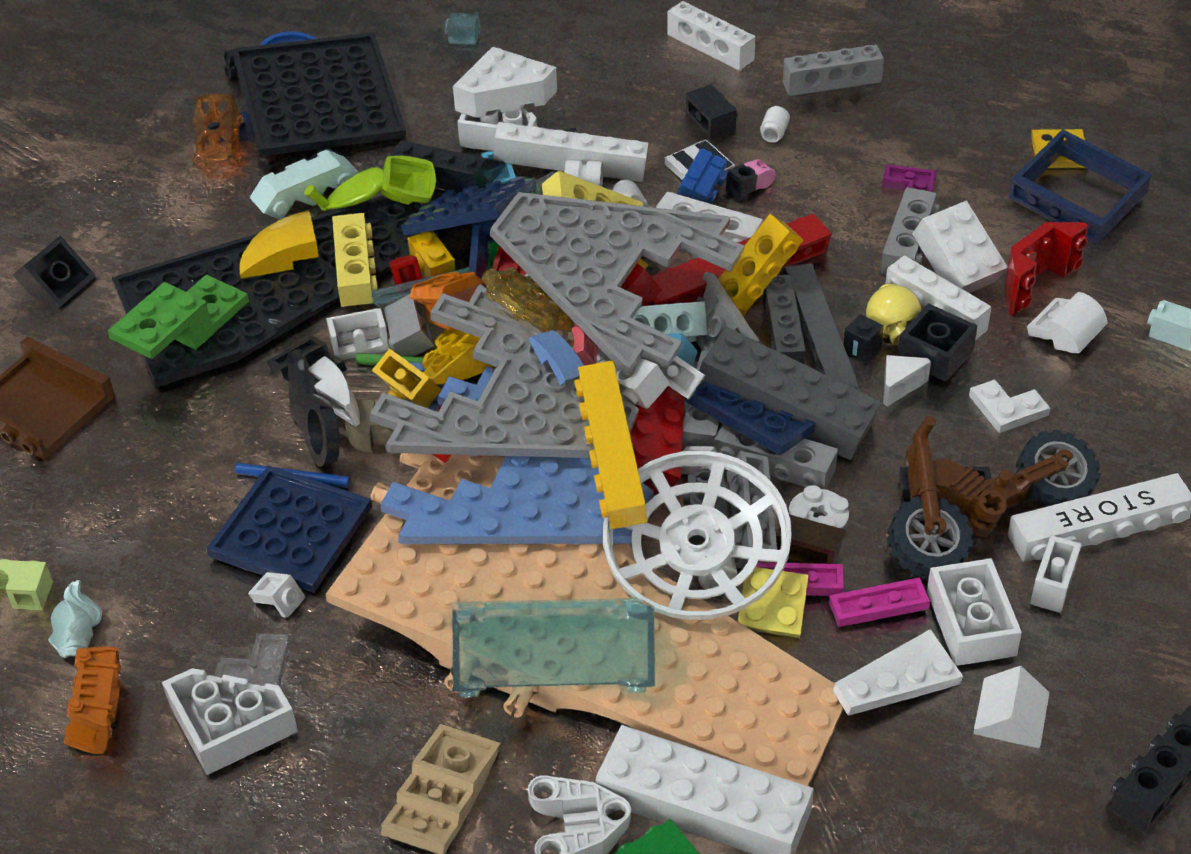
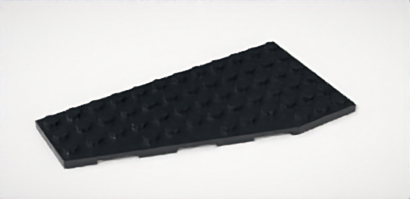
M383 195L357 205L311 217L319 257L292 261L293 270L240 278L239 267L241 257L251 240L257 235L254 234L112 277L125 314L129 313L163 282L187 292L205 275H209L248 293L249 302L196 350L173 340L153 359L143 355L155 386L159 387L237 362L339 301L332 216L364 213L365 223H371L373 239L368 240L373 242L374 256H369V258H374L376 274H371V276L376 275L377 278L391 269L389 264L391 261L404 256H410L408 237L419 233L404 235L401 225L409 220L410 215L420 212L421 204L413 201L407 205ZM433 230L434 233H435V234L437 235V237H438V232H437V230Z

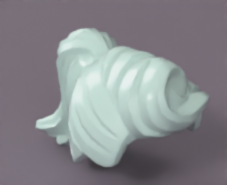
M80 580L69 584L64 591V600L55 607L51 615L53 633L48 640L62 658L76 657L77 649L88 648L93 637L92 627L97 626L102 619L101 608L92 599L80 592Z

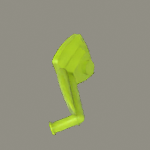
M388 156L383 170L372 167L354 175L338 186L329 196L328 200L316 190L314 185H309L305 189L304 194L310 197L325 212L360 204L374 198L380 191V194L407 205L413 201L429 203L435 189L436 174L433 163L428 160L409 156Z

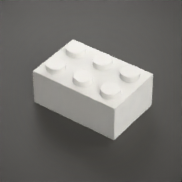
M967 200L923 218L912 233L936 274L968 293L995 283L1008 268Z
M992 558L930 568L927 593L954 664L958 666L1017 656L1022 632Z

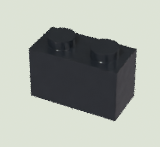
M712 84L686 93V113L710 139L736 130V119L738 118L736 107L731 105L724 95Z

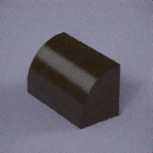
M789 514L791 521V545L787 562L836 564L845 529ZM780 526L776 532L777 550L781 549L782 543Z

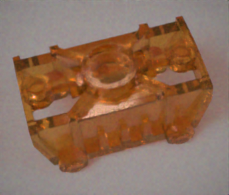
M232 93L195 96L196 108L193 118V125L196 128V154L193 157L195 167L207 166V161L228 159L230 164L242 163L244 157L240 151V125L243 122V115H241V112L239 113ZM226 100V108L220 113L217 107H219L221 101ZM203 101L207 102L209 107H211L208 109L207 115L205 114ZM211 122L220 123V127L216 130H209L207 128ZM220 137L226 141L227 152H221L217 145L220 142ZM208 139V142H209L211 145H209V146L207 147V152H206V140Z

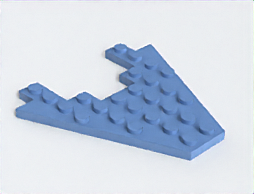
M486 366L477 385L449 376L438 396V404L442 405L450 391L478 401L494 370ZM506 456L491 488L461 479L451 500H447L392 482L381 503V512L406 520L399 534L398 543L603 544L604 518L601 515L599 500L604 499L603 492L597 493L594 475L599 474L598 468L592 469L590 458ZM642 483L641 487L646 504L653 498L654 491ZM624 527L614 529L613 544H632V531Z

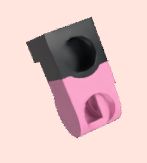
M760 159L749 161L728 170L725 191L737 201L742 202L748 199V193L759 188H768L775 180L776 172Z

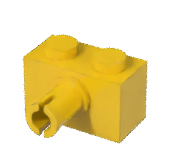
M433 230L408 237L410 256L417 257L424 280L444 273L456 272L455 259Z
M390 348L372 369L389 386L390 391L387 394L405 401L409 400L411 403L425 408L430 406L442 390L430 377Z

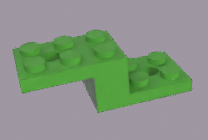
M205 275L187 292L163 282L108 330V334L111 340L150 359L158 355L173 340L196 350L249 302L248 293L209 275Z

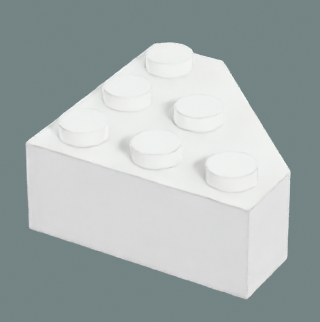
M492 47L453 86L455 111L477 118L486 116V112L500 109V112L504 113L520 110V105L533 103L535 107L545 105L557 92L556 67Z
M520 105V110L501 113L500 109L487 111L486 116L477 118L462 113L457 122L459 144L461 147L494 151V137L498 122L537 127L536 116L532 112L528 113L524 109V105Z
M194 668L162 682L169 706L206 775L298 732L293 709L278 685L266 683L265 686L250 684L248 679L224 674L222 678L206 675L204 670Z

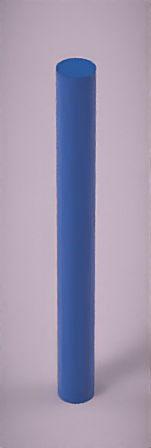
M236 463L235 474L260 477L267 466ZM278 468L334 487L349 488L351 478L348 476Z

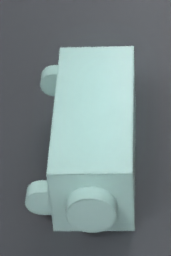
M1165 300L1160 301L1157 310L1152 309L1147 324L1151 325L1149 337L1191 351V309Z

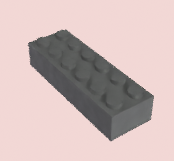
M725 327L707 353L699 370L705 375L699 385L707 382L739 394V400H756L764 403V409L777 414L781 410L793 414L792 419L804 423L806 419L815 422L814 432L807 436L806 439L837 448L838 455L850 461L872 426L881 401L728 327Z

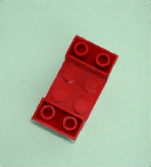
M1045 222L1011 247L1004 286L1007 310L1010 316L1013 317L1019 311L1027 309L1031 304L1033 298L1031 294L1036 281V275L1042 274L1048 268L1064 278L1072 271H1077L1081 267L1084 260L1082 257L1083 250L1088 241V237H1086L1088 224L1085 222Z

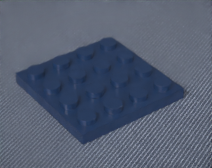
M524 176L513 178L509 180V183L501 184V181H494L486 184L484 188L478 189L477 185L464 188L463 192L455 193V190L444 191L440 193V197L430 200V205L419 208L420 212L409 216V220L401 225L403 234L410 235L498 219L518 192L531 193L537 188L534 178L525 180Z
M268 465L206 548L208 557L263 576L267 572L291 575L299 588L315 593L373 507L372 500Z

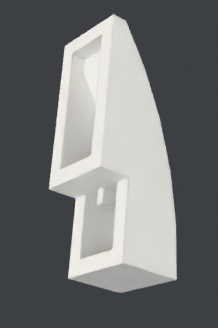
M324 356L309 367V372L317 383L314 385V388L319 396L329 401L336 415L357 427L360 424V412L357 401L340 369Z

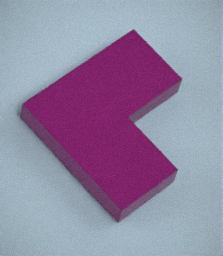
M886 164L882 187L905 190L906 187L933 192L937 171Z

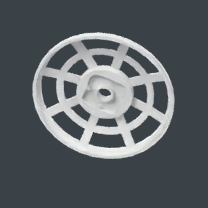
M683 451L657 458L638 469L641 484L651 478L659 494L645 504L647 519L663 503H665L671 514L665 519L662 527L649 523L624 527L632 531V551L636 561L635 564L619 568L613 550L614 529H610L609 519L604 518L603 547L607 563L614 578L624 591L638 603L655 612L673 618L710 620L728 616L747 608L761 599L774 586L782 574L789 557L791 521L786 504L779 491L755 467L738 458L722 453ZM682 466H712L708 483H685L670 488L662 473L666 470ZM724 469L748 479L765 496L749 506L739 495L720 486ZM690 493L705 494L702 505H688L681 507L676 497ZM717 497L732 503L741 512L728 519L723 513L714 508ZM773 506L777 513L781 527L782 543L780 550L762 549V530L757 516ZM748 522L753 535V547L734 545V530ZM642 534L660 541L661 554L645 560L641 548ZM694 535H700L705 538V542L701 545H693L688 540ZM731 557L748 559V563L743 570L732 580L728 578L722 569ZM758 561L777 562L774 571L766 583L757 592L745 599L736 587L741 585L751 575ZM668 564L674 570L680 572L677 585L673 586L663 581L653 570ZM643 574L656 587L673 595L669 606L657 604L642 596L626 579ZM710 574L718 587L706 590H689L693 576ZM725 594L733 604L711 611L681 610L686 598L706 599Z

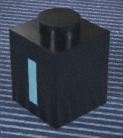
M860 314L844 331L843 345L847 356L866 365L881 350L884 325Z

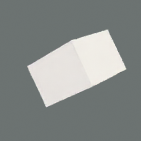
M887 355L883 404L888 407L928 382L931 361L928 358Z

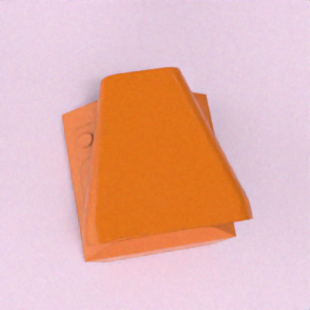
M450 272L413 285L409 298L423 304L428 323L446 330H454L452 327L430 320L431 311L439 297L443 293L469 302L478 285H483L484 282L475 272L462 274Z

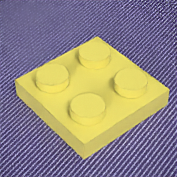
M755 567L751 575L743 583L742 595L746 599L757 592L766 583L774 570ZM783 571L774 586L761 599L739 611L738 622L754 632L800 638L808 575Z

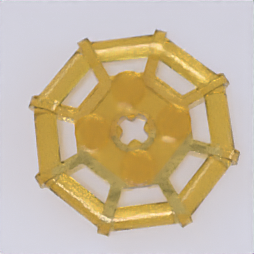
M507 268L505 271L488 269L483 274L482 278L487 286L486 296L488 299L499 303L514 315L513 319L519 321V319L541 327L545 332L552 330L555 332L557 330L572 331V328L575 326L574 321L532 278L518 273L515 268Z

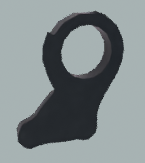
M289 352L287 364L291 417L298 424L313 461L318 466L333 464L337 462L340 450L339 430L333 407L327 399L319 396L314 388V385L317 383L309 372L308 362L304 355Z

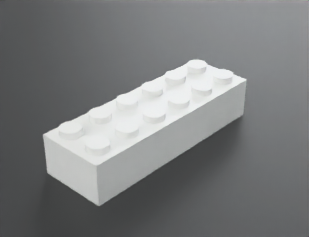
M621 725L596 776V784L625 798L630 804L632 813L661 823L671 819L681 830L751 854H795L812 809L814 788Z

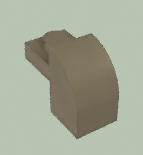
M356 400L360 412V424L355 427L344 420L349 443L357 450L372 453L373 445H386L394 430L370 421V413L375 406V400Z

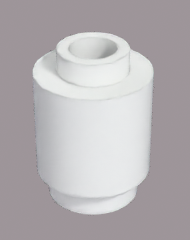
M778 106L767 110L760 127L764 140L774 143L783 138L790 121V115L787 110Z

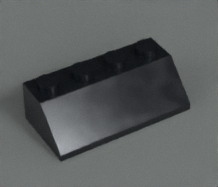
M400 141L389 154V156H409L432 162L436 174L435 188L455 190L456 193L463 192L464 188L477 185L478 189L486 187V184L493 182L505 167L503 161L406 141Z

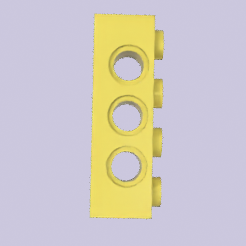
M557 171L542 183L543 195L643 206L641 201L562 171Z
M364 213L332 216L337 284L341 307L374 303L373 292H378L376 275L371 276V274H376L374 258H369V256H374L373 242L368 240L373 239L371 223H365Z

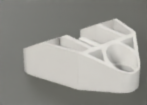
M541 775L532 779L528 785V799L532 808L543 815L563 818L565 832L548 834L538 839L535 844V854H541L542 850L545 849L554 850L559 854H608L631 823V807L629 802L595 782ZM536 791H545L550 793L551 796L546 799H539L534 793ZM622 810L625 812L624 817L619 820H612L607 817L614 811Z

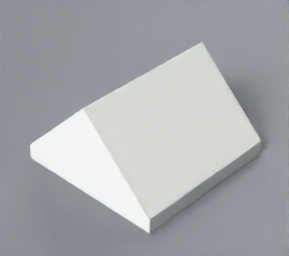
M1022 666L984 678L973 734L1040 749L1049 691Z

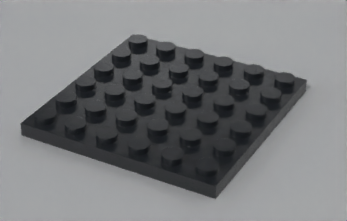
M374 32L232 49L259 157L406 138V128Z

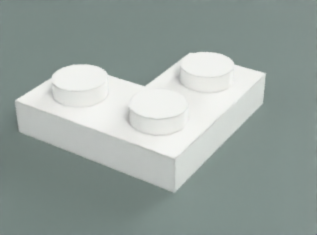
M996 380L970 388L969 397L998 433L1049 416L1050 407L1035 389L1010 398Z

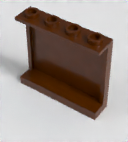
M27 336L20 342L24 356L0 375V437L9 444L13 443L21 447L29 455L34 454L45 460L115 398L110 377Z

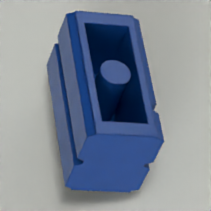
M703 148L700 149L683 178L677 194L712 204L718 193V190L715 189L717 184L722 186L728 172L725 171L727 160L717 155L714 156L713 153Z

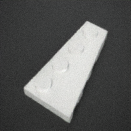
M930 629L837 681L833 692L849 716L960 685L963 675Z

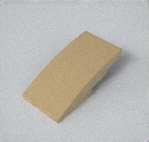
M440 724L413 760L412 773L397 792L396 805L381 824V835L436 854H445L472 809L498 755L501 743Z

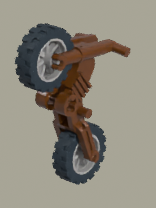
M926 416L912 437L913 443L907 448L904 463L908 466L907 476L911 501L909 503L907 501L904 502L899 510L896 511L888 528L887 534H889L887 544L888 547L892 548V557L900 561L899 565L904 570L908 568L912 571L911 574L918 577L924 575L926 579H929L930 568L963 563L973 545L971 537L973 535L978 537L990 535L1005 509L1017 506L1030 499L1034 502L1037 500L1041 503L1040 506L1048 507L1090 496L1100 479V473H1098L1100 469L1099 460H1095L1096 454L1093 449H1088L1087 443L1084 440L1074 438V434L1069 432L1062 434L1060 430H1053L1052 433L1043 431L1039 433L1038 437L1033 436L1023 448L1016 462L1018 469L1015 474L1002 470L997 478L984 480L985 478L979 476L977 471L974 472V468L971 466L967 469L949 459L933 461L928 435L936 424V420L932 416ZM1073 466L1076 472L1070 471L1068 468ZM1066 478L1077 481V483L1069 485ZM977 517L984 522H988L987 525L983 522L978 524L976 521ZM910 525L915 528L916 534H909ZM947 532L950 540L940 537V535ZM937 544L947 547L949 550L941 553Z

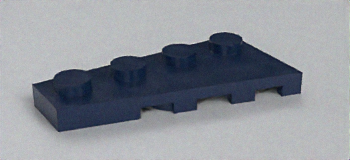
M707 382L699 385L690 399L686 400L688 404L694 406L699 411L710 415L722 424L731 427L778 455H782L812 434L815 429L816 423L806 419L804 423L793 420V414L781 410L777 414L764 409V403L756 400H739V394Z

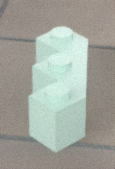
M326 149L317 153L318 157L309 161L303 159L286 166V170L274 175L272 172L263 176L251 194L250 199L264 214L277 219H283L295 200L311 206L316 205L310 197L304 194L305 189L309 185H314L316 190L322 195L327 186L336 189L359 172L345 157Z

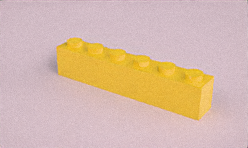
M614 361L578 367L580 379L574 380L577 398L583 397L584 402L579 403L582 421L588 420L589 426H584L587 445L593 444L594 450H589L592 469L598 468L599 474L594 475L597 493L603 492L604 499L599 500L602 518L609 519L610 529L648 523L645 500Z

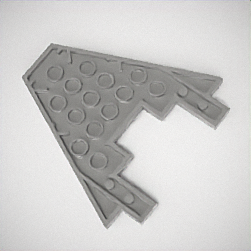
M522 192L517 193L490 229V236L627 375L630 374L640 357L668 368L679 352L682 341L632 319L641 307L643 298L620 287L640 258L643 256L668 267L681 249L731 272L744 250V245L722 236L729 225L730 217Z
M478 285L469 302L442 293L430 314V320L480 337L473 350V359L497 368L479 400L476 401L450 391L439 412L382 393L370 413L371 422L394 430L386 443V452L451 454L469 455L472 457L489 455L590 458L589 450H594L593 444L587 445L584 426H589L588 420L582 421L579 403L584 402L583 397L577 398L574 381L560 385L550 364L545 363L541 365L528 340L531 336L541 334L542 332L482 285ZM621 395L630 433L638 416L639 409Z

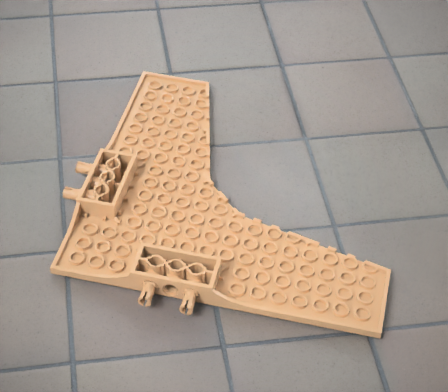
M540 313L537 329L542 333L552 331L553 322ZM560 335L571 347L574 345L573 340ZM401 453L400 462L419 469L407 484L408 487L451 500L461 479L491 488L506 456L483 455L482 457H472L469 455H451L449 460L444 463L432 454ZM378 482L372 490L371 500L382 503L390 487ZM385 514L326 593V602L391 628L425 648L439 660V665L452 670L444 680L449 690L452 691L455 685L458 684L455 692L461 693L468 680L473 678L511 694L503 705L504 710L509 715L517 708L514 717H521L529 702L552 712H556L557 709L586 711L610 718L642 732L808 787L844 710L833 692L835 683L729 616L710 620L673 618L655 612L638 603L624 591L614 578L606 560L603 544L398 543L399 534L406 520ZM613 544L619 568L636 563L630 544ZM656 569L653 570V572L663 581L673 586L677 585L676 582H674L667 576L663 575ZM643 574L626 579L642 596L657 604L669 606L673 595L656 587ZM686 598L681 610L711 611L717 608L703 599Z

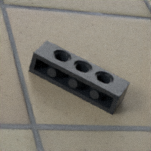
M1191 706L1181 716L1176 713L1171 718L1166 727L1167 732L1163 736L1157 734L1147 749L1149 752L1146 756L1142 757L1139 755L1129 769L1130 774L1126 778L1119 777L1110 790V794L1113 795L1110 810L1144 833L1191 780Z

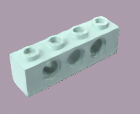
M705 301L641 306L632 318L665 334L683 333L689 342L697 341L698 335H708Z

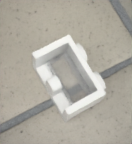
M381 308L326 318L333 353L338 358L348 360L356 358L357 353L379 354L388 351V337Z

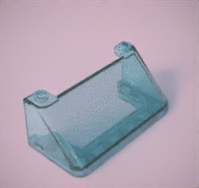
M643 599L510 600L448 603L453 692L459 691L460 697L479 696V691L485 690L486 687L619 684L620 686H625L626 692L642 693L646 692V687H655L654 606Z

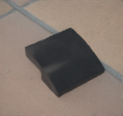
M314 336L308 337L267 361L270 369L288 387L287 355L289 352L303 354L308 362V368L325 356L341 372L347 370L344 360L329 353L327 344Z

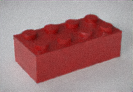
M670 386L666 387L648 409L635 404L639 411L630 431V438L637 469L657 458L682 452L685 397ZM681 467L662 472L670 488L675 486L680 479ZM651 478L643 482V484L654 491L653 495L659 494Z

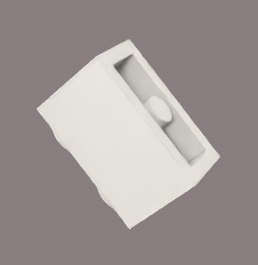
M1050 535L1035 579L1031 605L1059 613L1062 612L1076 569L1081 543Z

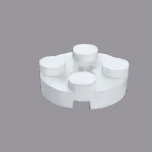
M811 485L807 486L804 492L799 493L792 499L788 514L846 530L849 521V504L846 498L832 491ZM814 513H823L825 516L820 515L818 518L814 517Z

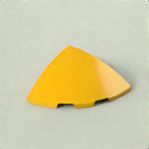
M305 211L290 215L259 232L242 254L239 267L240 278L293 270L292 261L319 257L310 212Z
M445 329L435 340L436 350L426 353L422 361V365L426 369L423 373L436 384H445L449 376L465 380L483 373L486 366L490 368L494 366L473 359V350L480 337L457 329Z

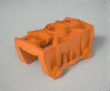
M102 646L77 649L75 657L77 674L73 679V698H70L68 701L67 717L70 718V725L65 729V745L92 754H104L109 738L112 736L111 724L115 722L120 689L118 674H120L121 665H119L118 648Z

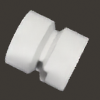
M566 160L565 173L602 187V161H588L583 165L581 160Z

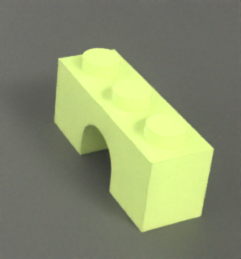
M0 559V589L6 590L12 608L43 610L53 583L46 562Z

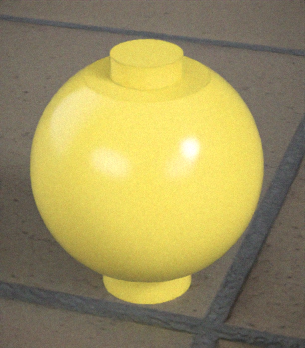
M885 284L869 299L866 317L884 325L883 338L888 339L889 336L893 345H899L900 334L922 311L919 299L910 289L900 285Z

